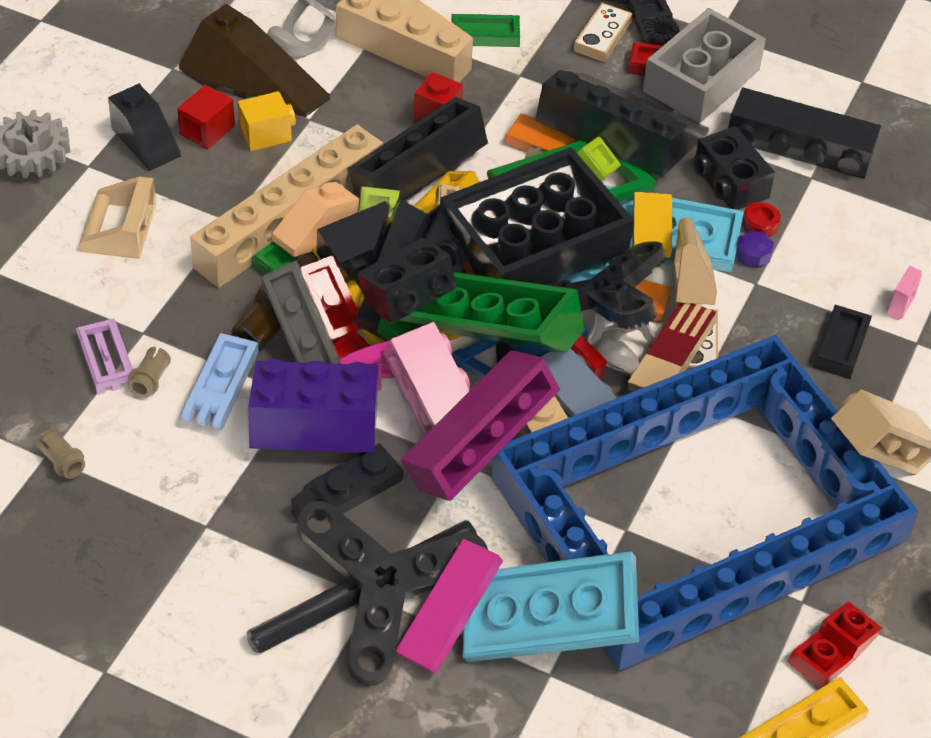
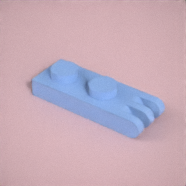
M220 333L183 408V421L192 422L198 410L197 424L207 426L212 414H214L213 428L218 430L224 428L259 353L258 342Z

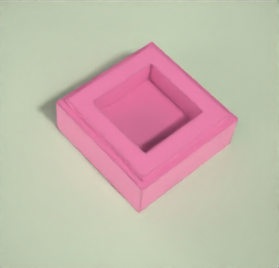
M912 266L908 267L894 290L887 316L896 320L904 317L916 296L923 275L921 270Z

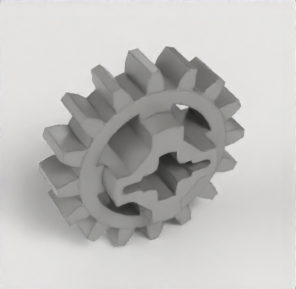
M32 110L29 116H24L20 111L16 112V118L13 120L6 116L3 117L4 125H0V170L7 167L9 176H13L19 171L22 172L23 178H27L30 172H35L38 177L43 176V169L47 168L54 172L56 171L55 162H66L65 154L71 151L68 128L62 126L60 118L51 120V114L48 112L39 117L36 110Z

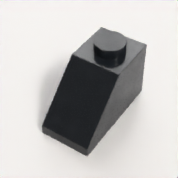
M140 83L108 97L112 130L149 171L181 157L180 149L159 104Z
M386 201L317 229V255L321 260L334 256L345 283L351 280L358 281L357 273L373 265L388 224L389 206Z

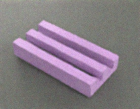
M115 318L76 328L77 338L97 395L105 393L104 388L111 386L113 391L121 389V383L129 382L128 375L133 368ZM108 330L123 369L122 372L116 373L102 331ZM93 334L107 376L101 377L87 335Z

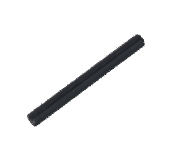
M464 520L414 546L461 532H471L477 535V531L470 521ZM388 572L385 575L376 573L378 575L376 584L382 588L386 584L393 586L392 580L394 575ZM347 579L249 629L246 632L248 643L255 653H262L356 605L359 600L360 589Z

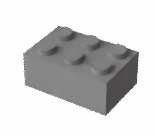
M707 8L647 59L643 92L692 120L701 123L760 70L766 38L711 8Z

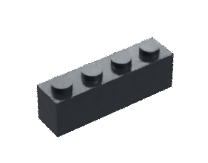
M744 87L741 88L731 112L728 128L736 126L755 149L862 179L866 177L881 128L879 124Z
M454 97L348 167L355 196L360 198L361 187L400 191L397 203L400 199L405 201L410 196L419 193L422 188L438 177L445 175L463 160L472 157L476 151L488 144L481 108L478 105Z

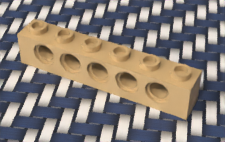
M358 124L191 235L193 268L216 287H222L252 266V256L273 242V231L305 191L321 187L325 183L337 182L354 195L347 168L382 146L383 142Z

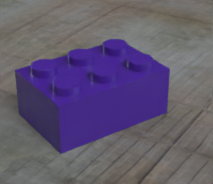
M278 359L256 361L248 405L249 448L374 452L378 406V365H366L361 362L349 364H330L322 361H310L307 363L284 362Z

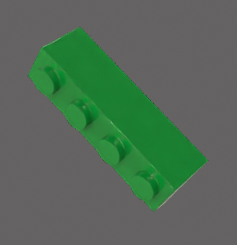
M454 272L456 289L400 319L402 322L419 328L434 322L439 333L442 332L447 335H458L477 338L483 341H496L565 353L568 352L585 330L577 289Z

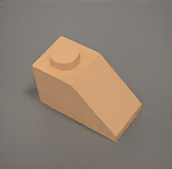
M337 182L325 183L321 187L307 190L273 231L272 241L293 257L312 252V248L317 245V229L357 213L359 198Z

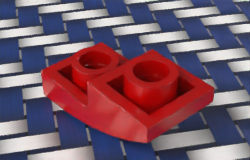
M848 601L825 618L818 632L795 648L787 662L820 689L832 682L849 667L876 639L883 628Z

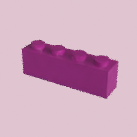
M510 350L400 459L419 491L451 501L560 391L544 358Z

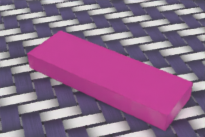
M463 539L395 652L400 657L436 675L503 563L501 557L494 552Z

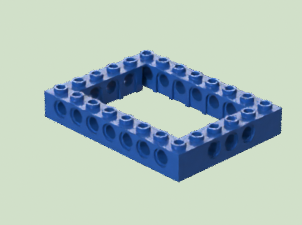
M777 335L509 441L493 457L491 479L546 562L608 554V545L604 539L599 540L585 520V511L582 507H576L563 488L564 486L755 407H758L836 507V510L813 520L810 517L803 519L801 525L777 536L771 533L766 536L765 541L739 552L735 549L729 552L727 558L704 568L700 565L692 568L690 574L664 585L663 582H660L654 586V590L638 596L639 642L603 646L618 671L909 539L919 510L879 461L860 455L831 419L838 412L837 409Z

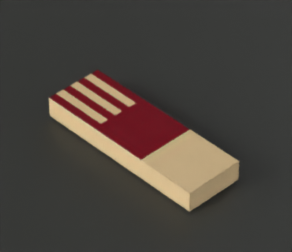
M679 302L629 379L628 391H637L686 371L717 322V311L694 303Z

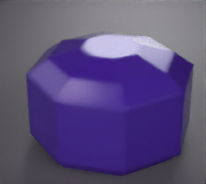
M748 231L739 236L735 256L743 265L759 268L770 263L774 242L766 233Z

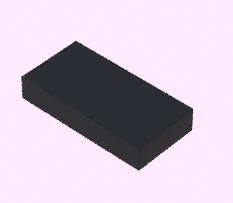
M835 304L815 356L813 368L851 379L872 315Z

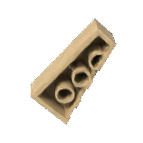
M341 0L336 5V37L425 77L433 72L460 82L471 71L473 37L420 0Z

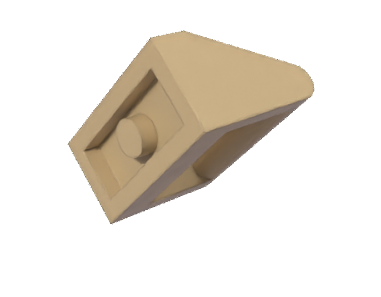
M136 177L99 189L93 202L79 248L87 253L140 259L157 205L154 178ZM109 205L129 207L122 226L100 232Z
M687 217L682 218L678 223L672 273L676 302L715 305L717 287L712 262L693 221Z

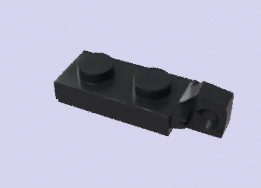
M379 443L375 445L374 452H362L311 480V482L303 487L304 490L291 498V513L297 520L301 509L306 504L313 501H324L332 504L344 514L401 482L404 470ZM312 515V517H311V518H308L307 521L311 520L312 518H314V517H316V516Z

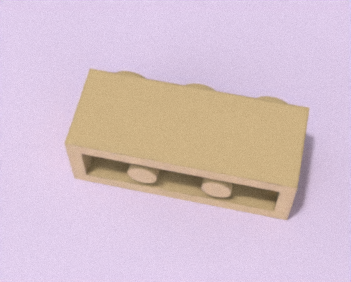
M860 389L857 393L848 396L842 402L840 410L831 418L860 455L915 475L931 461V429L915 411Z

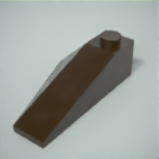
M228 4L223 5L201 20L179 63L180 71L203 86L207 85L213 89H216L218 85L234 90L235 96L244 99L247 95L257 97L279 91L285 104H291L294 114L302 117H307L330 100V94L252 19Z

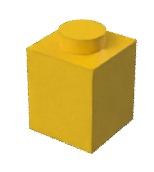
M279 91L238 101L239 128L250 151L292 141L291 126L296 125L294 110L291 104H285Z

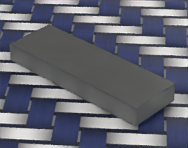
M294 261L261 276L260 279L296 362L322 361L324 363L340 364V357L299 263Z

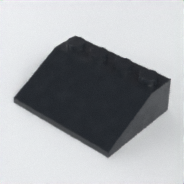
M566 70L557 71L542 84L535 121L587 144L597 137H601L614 156L660 177H663L698 144V139L705 137L709 131V127L588 74Z
M572 147L440 197V204L475 275L550 285L620 256L630 248L635 220Z

